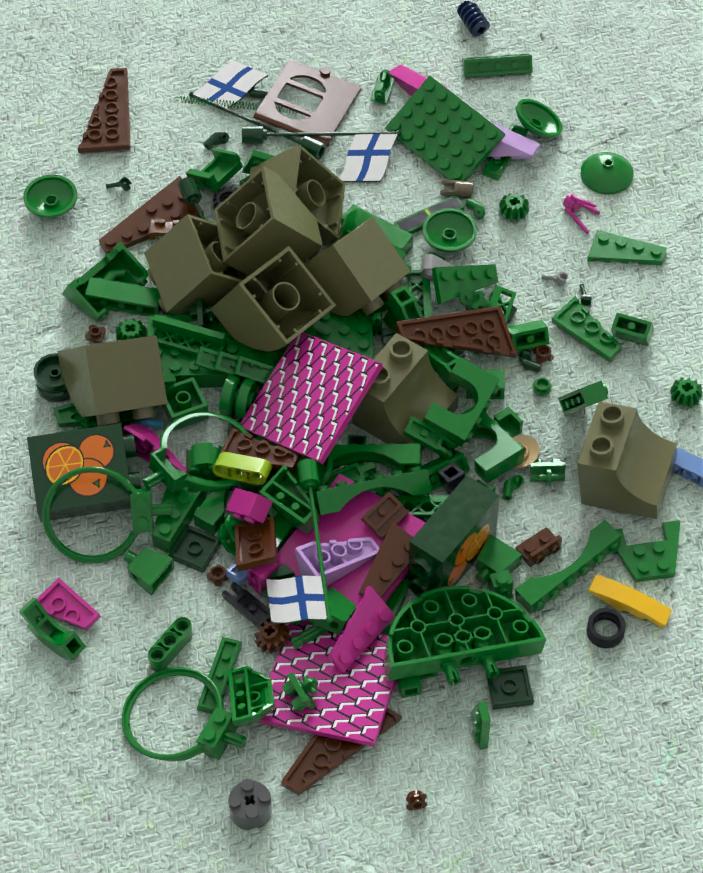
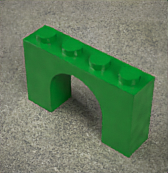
M459 357L448 379L471 393L475 402L474 409L466 414H455L433 402L423 422L462 447L465 441L469 443L474 434L471 431L472 428L479 426L483 418L480 416L482 411L486 412L491 404L489 401L491 395L495 397L500 389L498 386L500 379Z
M475 405L461 414H466L472 411ZM482 411L480 416L483 418L478 427L474 426L471 431L474 434L471 439L487 438L495 443L491 450L474 459L475 473L488 484L524 461V448L521 443L516 442L508 431H504L496 420L493 421L487 412Z

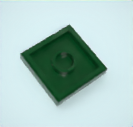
M186 525L168 556L173 558V561L204 573L220 547L221 541L218 537Z
M526 665L499 668V675L495 678L492 677V674H490L491 679L486 676L493 710L533 705L534 700Z

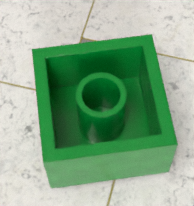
M194 377L165 387L167 404H163L162 408L170 424L187 414L208 412V405ZM209 416L187 419L179 423L173 431L209 419Z

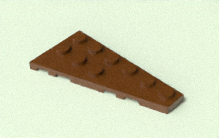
M127 68L109 70L103 91L100 92L98 103L93 109L87 130L82 136L83 140L78 146V153L131 150Z
M180 176L99 239V244L105 254L114 250V246L119 242H122L126 248L148 240L151 220L180 221L187 214L200 218L195 205H187L178 188V183L182 180Z
M500 306L398 321L395 324L397 333L415 344L512 358L517 356V351Z
M387 708L379 736L402 720V715ZM314 735L282 779L281 785L300 795L367 745Z

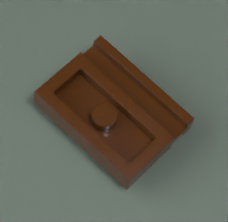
M388 492L361 520L382 540L386 536L392 521L398 524L410 511L406 510L403 504L393 494Z

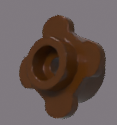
M90 325L85 338L92 343L103 341V334L106 333V328Z
M548 345L538 346L533 349V353L536 354V362L538 363L554 359V356L551 354V347Z
M221 565L212 567L210 572L207 573V579L212 580L217 587L230 578L225 575L226 570Z
M419 790L411 791L406 797L408 802L406 808L408 810L425 808L427 806L425 801L427 795Z

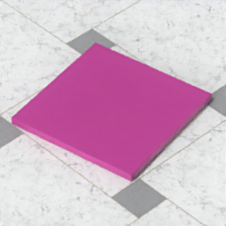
M339 473L329 488L336 487L335 483L347 481V484H352L354 481ZM366 490L349 500L339 512L319 515L320 521L317 524L320 543H329L330 540L344 542L352 538L372 537L380 548L384 538L381 540L361 518L382 497ZM408 513L397 525L414 537L425 522ZM298 528L294 531L277 553L278 568L282 564H286L295 573V577L301 576L294 550L299 546L316 541L314 528L307 535ZM374 559L327 586V592L333 587L357 605L362 600L359 591ZM409 566L381 598L385 603L409 572Z

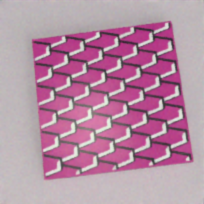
M302 332L292 340L240 424L254 435L304 457L313 459L323 465L383 368V365L378 361Z
M310 620L303 621L296 626L294 623H289V635L291 638L296 635L300 636L301 632L317 625L309 622ZM346 627L340 634H335L331 631L322 635L320 633L319 637L306 644L302 643L303 646L297 649L291 644V639L285 640L287 646L281 645V651L277 655L269 677L273 685L275 708L257 723L375 747L396 680L388 681L385 673L384 653L389 635L379 634L345 672H339L328 656ZM293 672L296 678L301 680L304 676L317 679V693L311 695L317 705L316 708L311 710L307 707L298 712L293 707L291 701L299 696L298 693L289 697L282 688L290 680L287 676L289 673Z

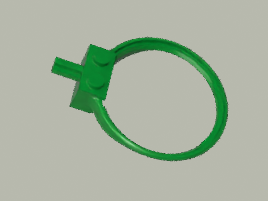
M195 412L184 415L173 421L163 431L159 449L151 453L149 468L154 473L142 479V482L146 489H150L162 482L172 494L184 487L206 492L232 488L241 483V481L231 479L226 481H209L195 476L189 478L186 472L180 474L165 458L167 440L172 430L179 423L199 416L217 417L219 420L233 425L244 435L250 433L236 420L219 413Z
M96 466L77 468L58 478L50 487L44 499L42 509L43 526L51 543L65 556L83 563H102L120 556L133 544L139 533L153 532V516L172 515L171 503L152 504L151 488L136 489L120 473ZM100 473L110 476L121 483L127 491L131 490L132 492L130 494L133 531L131 530L126 540L116 549L102 555H83L72 551L57 538L51 526L50 505L53 496L64 482L79 474Z
M172 667L152 673L134 687L123 706L122 728L127 741L136 751L153 759L183 761L204 753L220 760L228 744L241 749L246 746L247 737L235 733L238 727L232 722V713L225 710L223 698L216 684L207 675L195 669ZM187 676L199 680L213 694L216 708L197 738L196 743L198 744L176 754H158L142 747L134 738L130 727L131 710L138 696L148 686L163 678Z

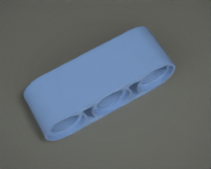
M677 448L673 473L687 480L691 479V482L703 487V459Z

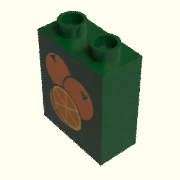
M121 423L27 437L37 514L40 522H43V503L50 487L62 475L77 468L87 466L108 468L126 477L136 489H142L139 471L129 473L127 458L137 457L134 434L123 435ZM83 473L76 475L64 482L53 496L50 505V521L131 508L130 494L132 492L131 490L127 491L114 478L104 474Z
M466 476L409 541L408 580L410 582L408 585L410 590L418 597L433 589L456 586L476 562L489 536L493 535L496 537L500 496L469 476Z

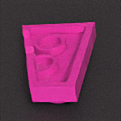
M60 578L37 598L51 617L85 631L101 617L95 609Z

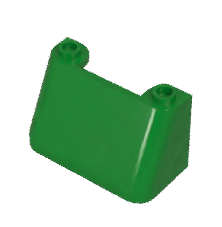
M119 242L114 246V250L106 254L95 266L68 284L62 295L94 321H103L109 315V308L107 306L104 309L92 307L85 299L90 277L103 278L109 270L125 268L126 277L116 278L114 281L144 286L148 282L146 280L148 278V271L124 244Z

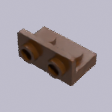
M546 527L516 546L515 550L522 554V559L531 567L534 564L543 562L545 557L551 553H557L561 548L562 537L560 535L555 537Z

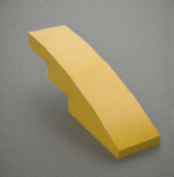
M598 574L594 576L588 589L589 593L620 612L626 610L640 620L646 618L660 628L666 625L672 609L657 600Z

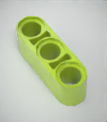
M222 452L218 456L212 470L216 476L263 485L272 470V464L261 458Z

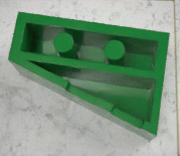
M284 464L259 491V494L272 501L271 506L278 512L279 516L307 535L314 528L310 499ZM315 507L316 517H317V523H318L320 520H319L318 511H317V509H316V507Z

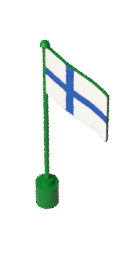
M304 459L297 464L299 482L302 489L309 491L321 576H298L281 580L266 579L270 615L273 623L288 624L306 620H325L326 623L330 624L333 622V618H331L313 496V490L320 484L317 462L313 459Z

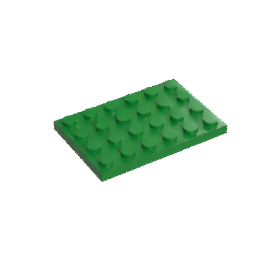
M430 75L385 127L387 132H398L400 130L401 136H397V140L445 178L457 181H467L506 135Z

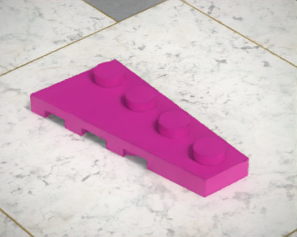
M371 586L366 587L362 600L355 607L356 611L352 618H349L346 623V629L339 636L328 656L339 672H345L395 617L394 613Z

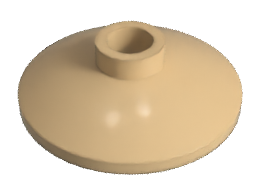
M528 435L512 437L516 442L521 443L524 448V461L514 468L522 469L530 466V463H534L539 457L540 447L538 442Z

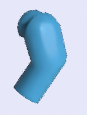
M142 418L134 421V424L139 423L153 429H162L163 421L158 419Z

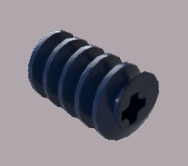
M464 1L459 5L457 13L473 36H479L489 29L490 23L476 3Z

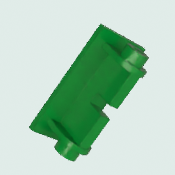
M383 70L380 76H377L370 101L383 104L388 103L394 78L390 77L388 70Z

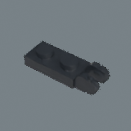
M235 582L230 587L238 595L236 598L226 590L222 592L223 598L256 627H264V621L269 622L271 620L270 609Z

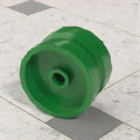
M228 375L220 397V414L231 417L235 413L237 419L243 420L256 399L257 381L246 378L242 382L240 376Z

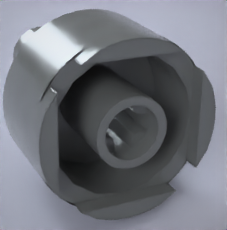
M245 779L231 790L228 799L229 811L232 821L236 826L244 830H251L257 827L259 829L268 823L272 815L271 794L265 785L257 781Z

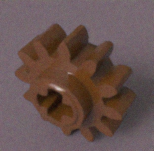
M265 620L264 627L258 626L260 632L254 633L256 637L255 643L261 648L262 652L267 651V649L270 654L273 653L274 649L280 652L281 645L287 646L285 640L291 639L289 635L290 630L285 624L273 623L272 621L268 623Z

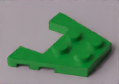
M680 520L662 522L665 540L626 545L622 528L615 529L621 535L620 547L615 553H618L623 565L635 582L675 576Z

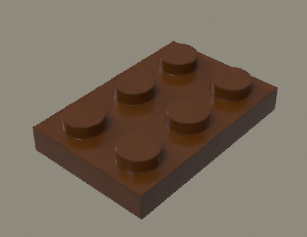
M273 516L265 518L263 524L247 522L235 525L236 567L238 571L278 562L276 527Z

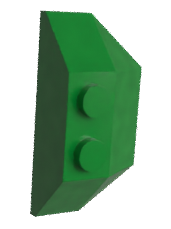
M249 666L228 671L232 722L236 727L239 728L257 723L275 708L273 685L269 677L254 671Z

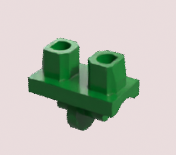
M466 289L459 295V300L465 305L464 309L467 311L489 308L491 305V301L485 299V293L481 291L473 292Z
M537 459L534 463H530V482L546 481L547 486H549L551 481H565L566 463L561 462L560 459H552L550 462H543L541 459Z
M293 672L289 673L287 676L290 680L282 688L289 697L298 693L299 696L291 701L293 707L298 712L307 707L311 710L316 708L317 705L311 695L317 693V679L304 676L301 680L296 678Z

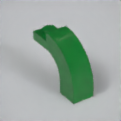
M32 598L19 611L28 623L27 627L57 655L73 660L86 647L76 632L66 630L56 623L36 598Z

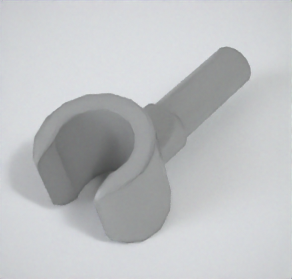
M560 272L558 276L542 274L541 278L556 281L557 285L563 286L566 283L568 274L566 272Z

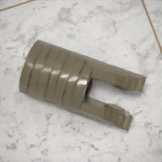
M445 179L441 181L442 185L455 187L454 190H441L440 195L472 198L473 182Z

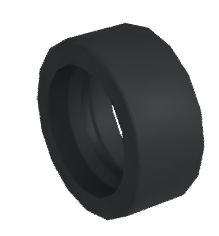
M600 608L594 611L587 623L586 632L589 640L594 645L605 649L619 645L624 638L625 619L614 609ZM600 620H609L617 625L618 632L613 636H602L595 631L594 625Z

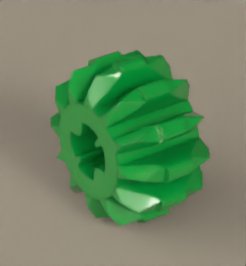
M510 192L508 196L504 195L499 202L500 215H503L504 220L509 218L510 222L513 220L519 222L520 219H525L529 212L528 199H525L524 195L519 196L518 192L516 194Z
M134 318L131 321L125 319V323L119 322V327H116L115 330L117 341L147 337L145 325H142L141 320L136 321Z
M690 376L687 379L681 377L680 380H675L670 389L671 401H675L676 406L681 404L683 409L686 406L692 408L693 405H698L703 395L701 384H697V379L692 381Z

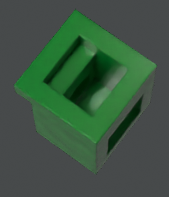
M509 570L489 574V590L511 599L514 597L512 593L513 580Z

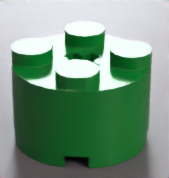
M213 443L192 445L191 450H186V472L197 478L218 481L221 477L216 476L212 468L223 447L219 445L218 448L213 447Z

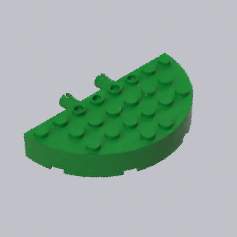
M470 586L441 587L421 594L414 601L411 600L396 616L389 632L384 653L385 673L387 680L391 681L444 671L448 685L452 686V681L454 685L461 681L456 670L457 668L482 664L487 678L491 679L490 674H492L493 678L499 675V670L495 664L496 661L541 654L546 638L534 619L531 620L524 613L525 610L496 592L486 589L481 591L470 589Z

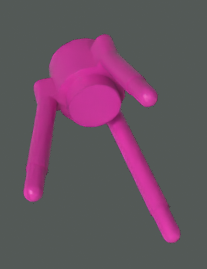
M573 194L567 195L563 202V205L566 207L564 211L570 214L586 234H589L587 228L572 211H578L581 206L596 214H600V211L595 209L596 204Z

